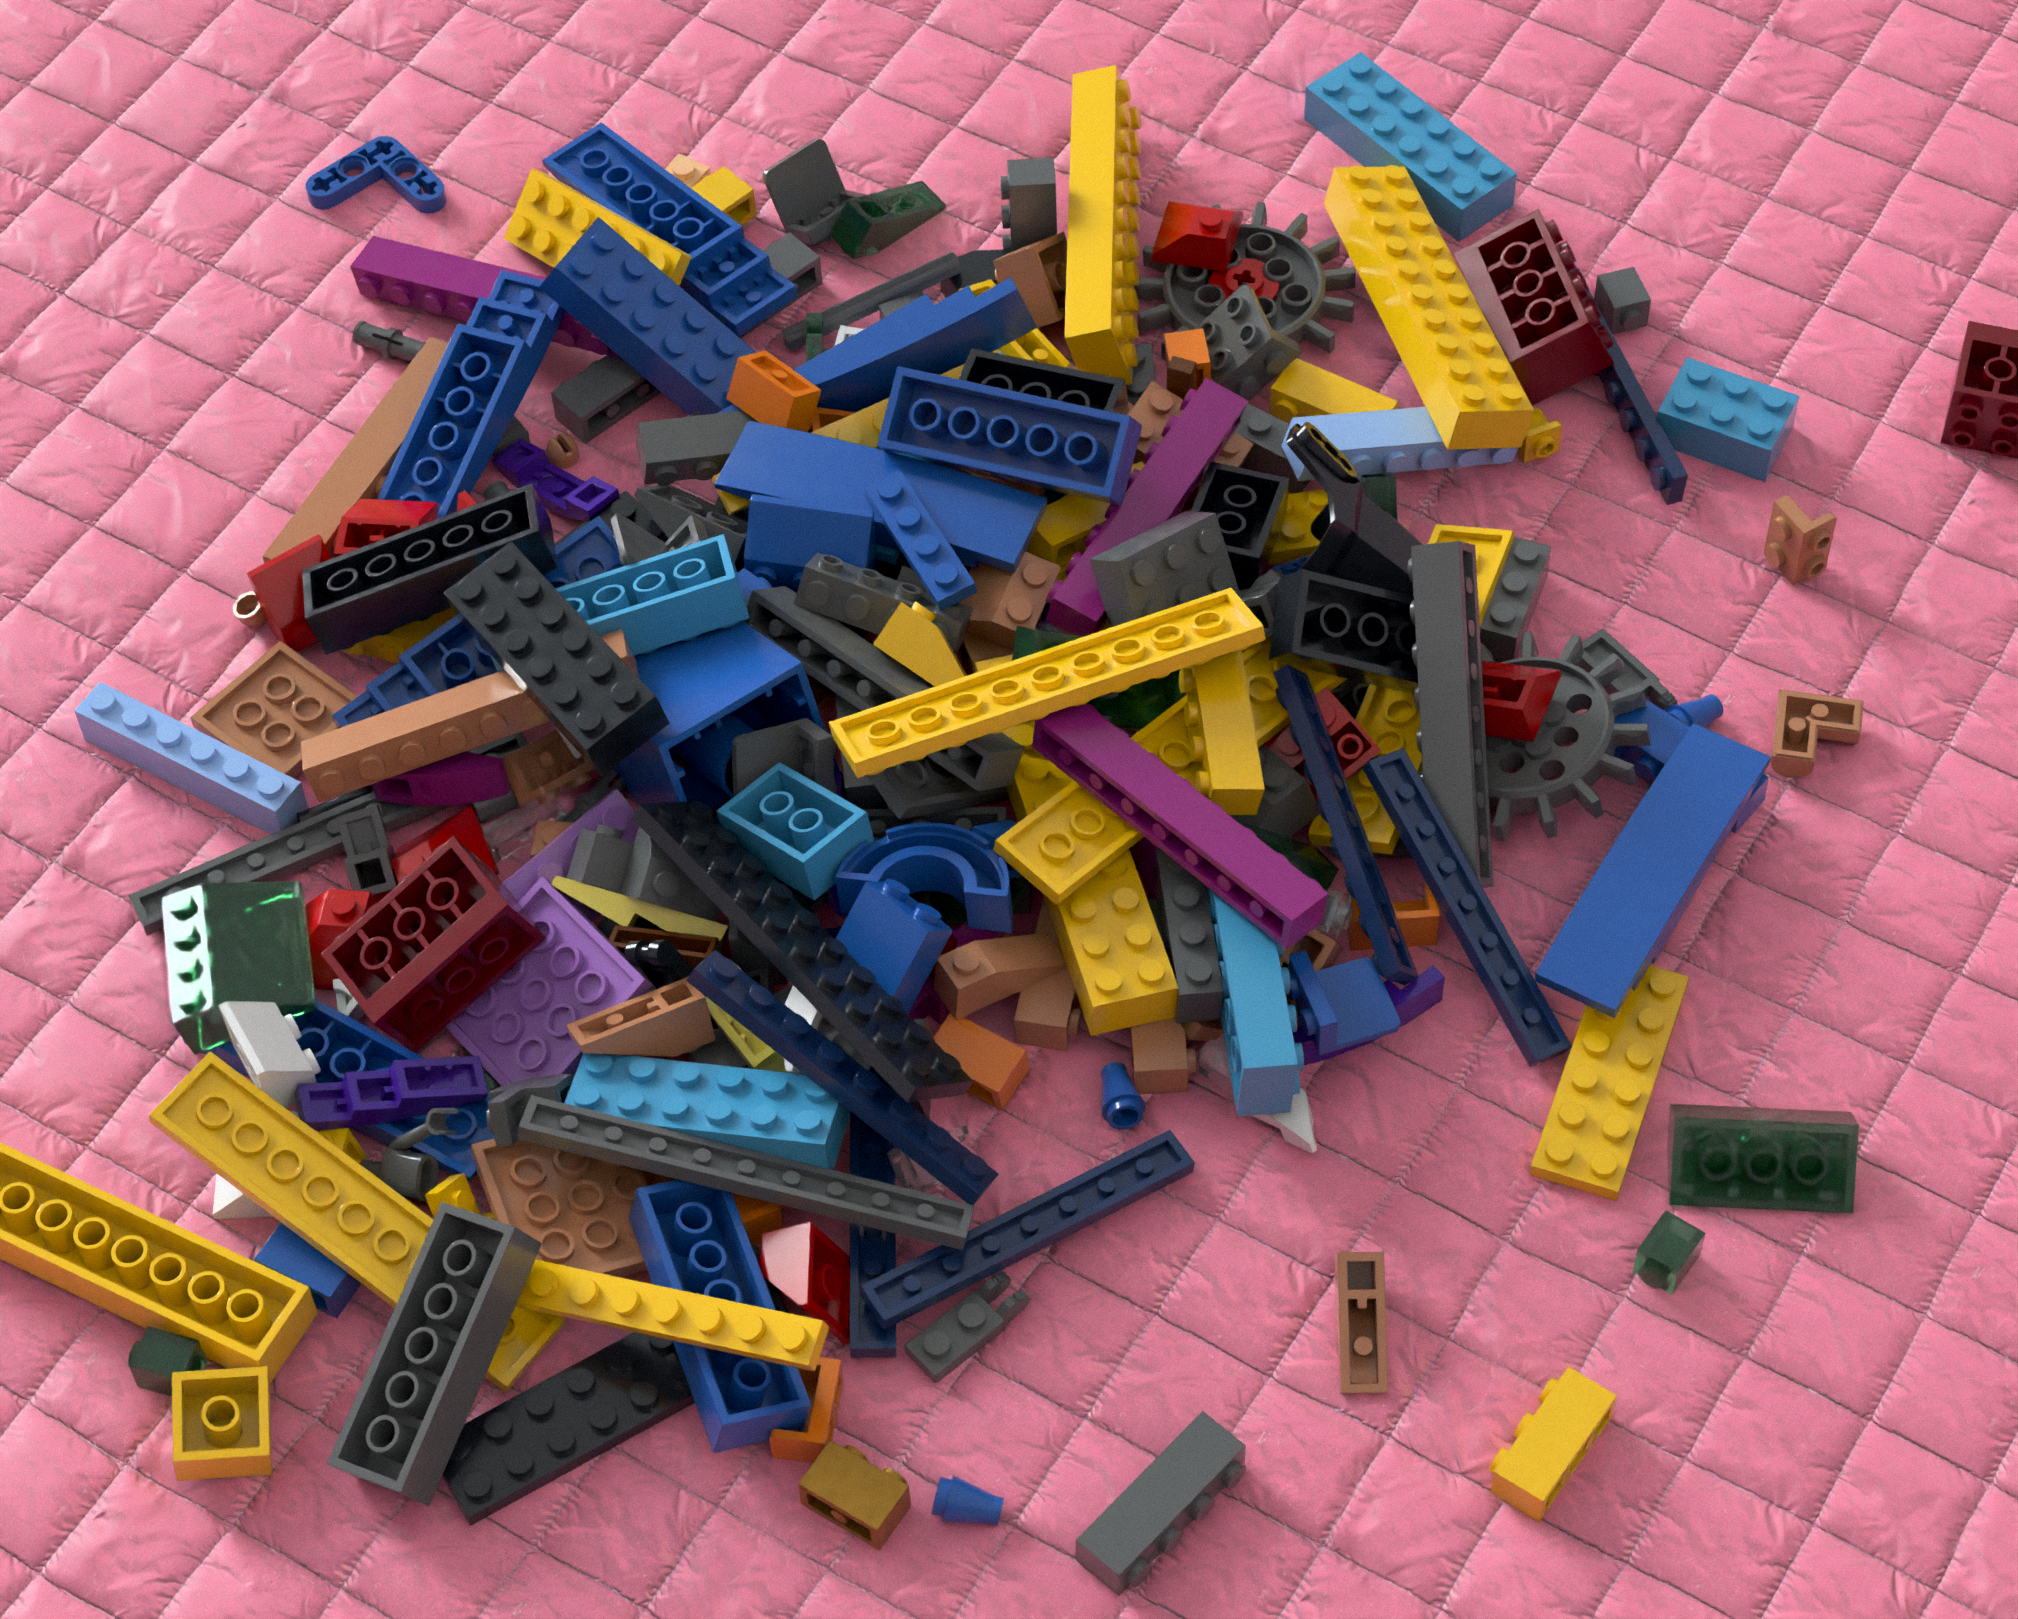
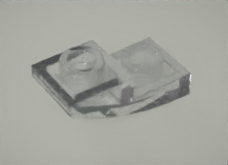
M1326 888L1325 891L1329 894L1323 922L1314 929L1338 938L1340 931H1345L1351 922L1354 907L1350 904L1353 897L1343 892Z

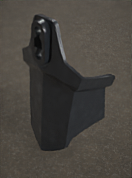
M1309 422L1304 423L1302 426L1298 423L1295 424L1288 433L1286 443L1328 495V503L1312 521L1310 528L1312 535L1320 543L1299 570L1304 569L1414 597L1413 583L1409 579L1407 566L1409 559L1412 558L1411 546L1424 544L1369 497L1366 482L1357 475L1351 462L1314 425Z

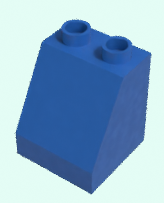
M743 621L729 628H718L699 634L696 638L689 641H678L659 647L656 651L649 654L635 655L634 658L637 663L640 680L656 696L670 724L612 769L617 773L616 777L618 779L620 777L624 779L627 786L626 790L638 805L696 800L714 810L719 805L726 804L733 798L732 742L735 737L808 718L825 730L803 663ZM678 757L686 763V768H681L672 760H677ZM834 758V772H838L839 768Z

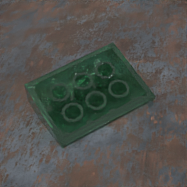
M300 881L201 883L162 898L171 1022L194 1055L231 1041L219 1005L226 1001L275 1002L283 1017L291 1014L293 1018L317 1009L304 892Z

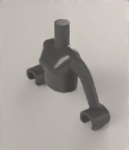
M433 1108L427 1114L426 1123L391 1141L388 1148L384 1151L382 1162L362 1160L359 1164L405 1199L427 1201L425 1194L436 1187L438 1183L439 1167L437 1159L431 1154L415 1153L408 1150V1148L432 1134H456L457 1130L447 1128L446 1117L448 1114H458V1109Z

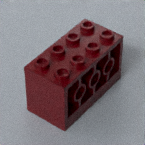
M1539 209L1455 252L1467 284L1532 406L1615 364L1608 350L1614 346V343L1605 325L1601 324L1599 318L1602 316L1591 296L1588 297L1587 290L1589 287L1579 268L1573 271L1576 268L1574 262L1577 261L1566 240L1559 243L1564 239L1554 219L1547 222Z
M1968 321L1940 443L2018 459V330Z
M453 836L445 844L437 847L432 855L417 869L402 878L390 893L381 901L372 905L365 915L346 932L338 935L321 955L372 1023L402 1046L417 1053L541 943L546 936L495 872Z

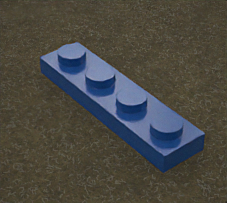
M900 469L864 487L866 498L940 611L978 593L974 580Z

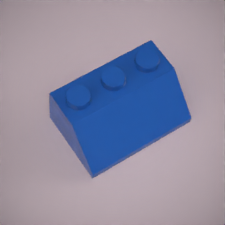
M752 494L749 506L744 565L745 569L757 578H765L773 588L786 586L792 591H798L804 567L817 552L838 557L843 562L860 568L876 571L878 558L874 511Z

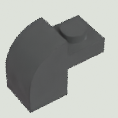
M379 805L337 816L336 821L347 858H344V863L352 890L370 891L371 895L394 889L399 884L391 864L395 852L393 846L390 845Z
M572 1073L525 1079L490 1091L491 1101L488 1102L487 1124L490 1131L494 1133L496 1147L513 1145L519 1141L517 1139L518 1127L531 1095L564 1103L573 1081Z

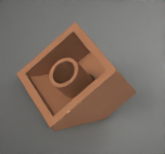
M1064 232L993 260L997 283L999 284L1011 277L1037 328L1065 318L1067 239Z
M1025 551L1015 573L983 562L979 563L977 569L971 568L969 574L975 582L978 593L960 601L961 604L973 608L966 631L1015 652H1026L1047 604L1045 602L1046 597L1057 580L1061 566Z

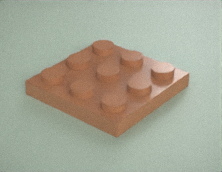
M279 641L190 718L193 727L198 731L295 778L303 771L301 741L338 729L339 727L333 721L332 715L358 696L285 643Z

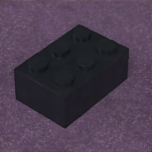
M1211 461L1191 511L1216 513L1240 591L1251 588L1255 580L1265 573L1286 517L1290 478Z

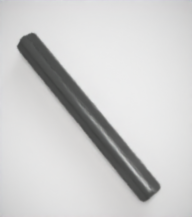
M949 252L784 328L781 331L782 337L788 349L795 350L838 330L840 325L847 326L879 311L880 304L920 290L923 291L962 272L961 264L956 254Z

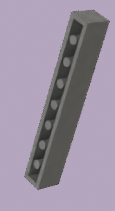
M791 233L769 244L763 252L769 255L771 267L796 285L798 297L738 336L740 339L822 284L820 256ZM606 355L600 360L591 363L587 369L569 381L560 384L557 389L551 392L555 418L586 444L660 394L661 391L623 359Z
M1450 541L1411 546L1412 558L1408 561L1407 570L1409 579L1413 583L1414 600L1410 604V617L1415 625L1416 643L1412 647V659L1418 670V685L1414 691V700L1417 709L1420 711L1421 728L1417 731L1416 740L1418 749L1422 753L1423 771L1420 772L1419 776L1482 888L1494 887L1475 545L1462 541Z
M788 587L752 590L747 605L750 618L742 621L800 660L807 674L861 711L934 687L837 620L794 605L797 593ZM1002 732L990 733L969 740L962 746L949 747L926 756L977 791L1011 785L1024 747Z

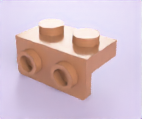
M1788 494L1775 500L1763 552L1767 561L1772 567L1778 568L1793 585L1806 578H1815L1827 566L1837 518L1830 512L1812 521Z
M558 730L501 758L508 782L520 805L537 799L539 805H543L562 795L560 786L567 784L570 790L591 780L592 777L589 771L594 769L588 762H585L583 756L579 758L573 756Z

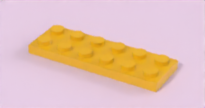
M531 169L503 237L505 240L555 268L599 217L680 286L692 256L543 171Z
M1649 965L1635 991L1631 989L1615 1018L1586 1005L1531 1164L1530 1175L1617 1201L1685 995L1689 976Z

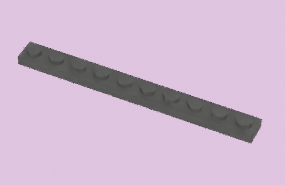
M521 731L467 752L503 758L529 743ZM373 791L128 896L146 936L345 852L336 821L337 816L379 805L386 832L389 833L452 805H408L379 801L376 799Z
M533 1095L530 1097L518 1127V1140L960 1250L964 1249L975 1207L972 1204Z

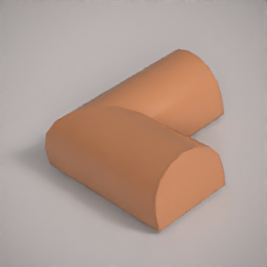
M1779 689L1771 767L1773 770L1789 778H1799L1811 773L1815 764L1817 739L1858 744L1861 735L1864 701Z

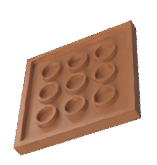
M495 1139L471 1144V1156L495 1220L514 1226L541 1242L542 1245L535 1260L616 1277H624L647 1270L629 1220L635 1191L639 1187L674 1181V1178L574 1153H567L566 1151L522 1140L517 1141L513 1145L497 1147Z

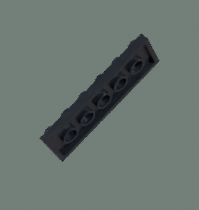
M633 1332L465 1423L442 1478L470 1526L694 1404L695 1401L673 1341Z

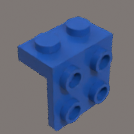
M1306 950L1289 955L1290 994L1287 995L1290 1000H1295L1299 1009V1019L1303 1032L1306 1036L1311 1037L1318 1055L1386 1036L1399 1030L1400 1018L1372 959L1363 957L1315 971Z

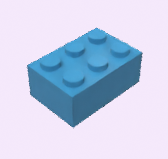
M1687 357L1658 410L1657 418L1675 451L1765 482L1793 428L1799 396Z
M781 762L774 765L716 811L719 822L738 836L739 843L751 855L759 858L765 864V869L772 876L814 901L836 884L835 876L839 867L857 846L865 840L869 842V845L875 842L866 811Z

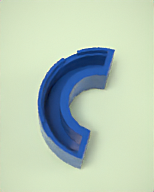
M929 822L906 824L886 830V837L870 845L865 840L857 846L842 862L835 876L841 913L849 914L865 882H883L887 879H892L905 885L910 890L909 894L918 891H939L952 895L962 902L966 908L968 928L1012 932L1013 907L1006 863L1002 856L998 857L990 849V844L986 839L962 827Z

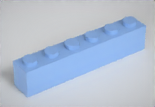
M1426 407L1293 417L1281 445L1298 481L1315 480V478L1286 443L1290 429L1297 423L1300 426L1306 422L1314 425L1351 462L1358 476L1503 464L1512 462L1518 448L1447 450Z
M99 682L74 710L85 741L269 834H274L299 823L296 813L308 809L300 781L102 682Z

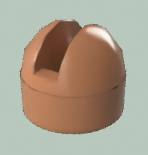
M558 434L557 437L551 438L548 441L546 452L549 463L560 469H567L578 462L579 451L574 438L567 434ZM562 448H566L569 452L565 454Z
M254 591L246 592L237 598L233 605V613L241 623L248 627H258L266 622Z

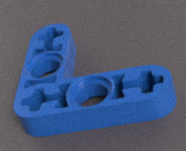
M380 136L369 141L315 173L306 182L309 203L316 209L322 210L337 206L382 178L421 213H435L440 211L446 204L443 182L397 139L390 136ZM351 169L363 170V173L358 176L350 177L345 175ZM410 170L416 173L414 176L406 179L397 177L403 171ZM422 186H423V191L425 192V194H422V192H421V187H422Z

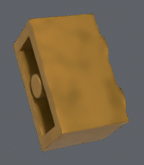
M832 1440L827 1443L798 1483L800 1500L803 1506L879 1551L911 1507L909 1485L898 1472L890 1468L882 1470L868 1462L867 1457L857 1448L851 1445L842 1447Z

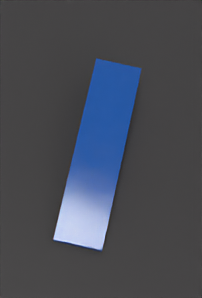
M602 122L542 160L543 166L560 182L692 256L680 287L737 336H740L798 297L796 285L771 267L769 255L744 237L743 227Z
M501 270L489 298L479 297L467 325L457 324L377 499L438 502L440 505L438 518L457 512L458 494L464 490L470 494L520 405L566 312L565 309L539 288L543 280Z
M1010 277L976 297L969 285L933 305L928 294H925L793 370L821 389L817 407L858 412L890 397L897 366L941 375L965 364L971 348L992 352L1036 329L1037 326ZM732 404L718 413L742 410Z
M748 421L714 483L716 489L748 500L751 499L752 494L874 511L876 543L901 552L866 498L864 487L900 469L962 564L977 569L979 563L983 562L1015 573L1047 508L1046 498L964 472L852 442Z
M600 516L596 517L555 546L558 568L549 571L543 576L554 588H558L623 567L624 565L619 560L620 554L613 537L614 533ZM455 616L399 655V662L365 685L366 691L335 712L332 718L336 725L341 728L497 673V670L488 651Z
M1693 723L1652 783L1586 887L1535 972V981L1615 1018L1631 989L1635 991L1650 963L1654 964L1768 767L1771 757Z
M233 970L182 1033L183 1041L188 1046L205 1055L212 1052L234 1070L250 1078L233 1047L219 1005L226 1001L275 1002L283 1017L291 1014L302 1035L301 1038L296 1040L301 1050L310 1048L321 1069V1072L315 1074L317 1083L342 1082L346 1072L389 1070L393 1060L426 1059L302 991L295 996L269 981H266L262 986ZM488 1093L485 1099L453 1107L458 1109V1114H448L446 1126L450 1130H457L456 1134H432L409 1147L408 1150L435 1156L439 1169L453 1175L464 1173L467 1181L471 1182L478 1173L471 1156V1144L495 1139L494 1133L490 1131L487 1124L488 1102L491 1101L490 1094ZM427 1114L396 1121L351 1127L350 1129L389 1146L395 1138L426 1123Z

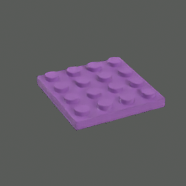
M543 876L519 901V904L546 938L446 1026L473 1056H480L481 1065L501 1086L542 1076L570 1073L573 1076L577 1071L583 1053L569 1035L566 1025L646 994L653 986L635 966L625 959V956L559 889L552 886L551 881Z

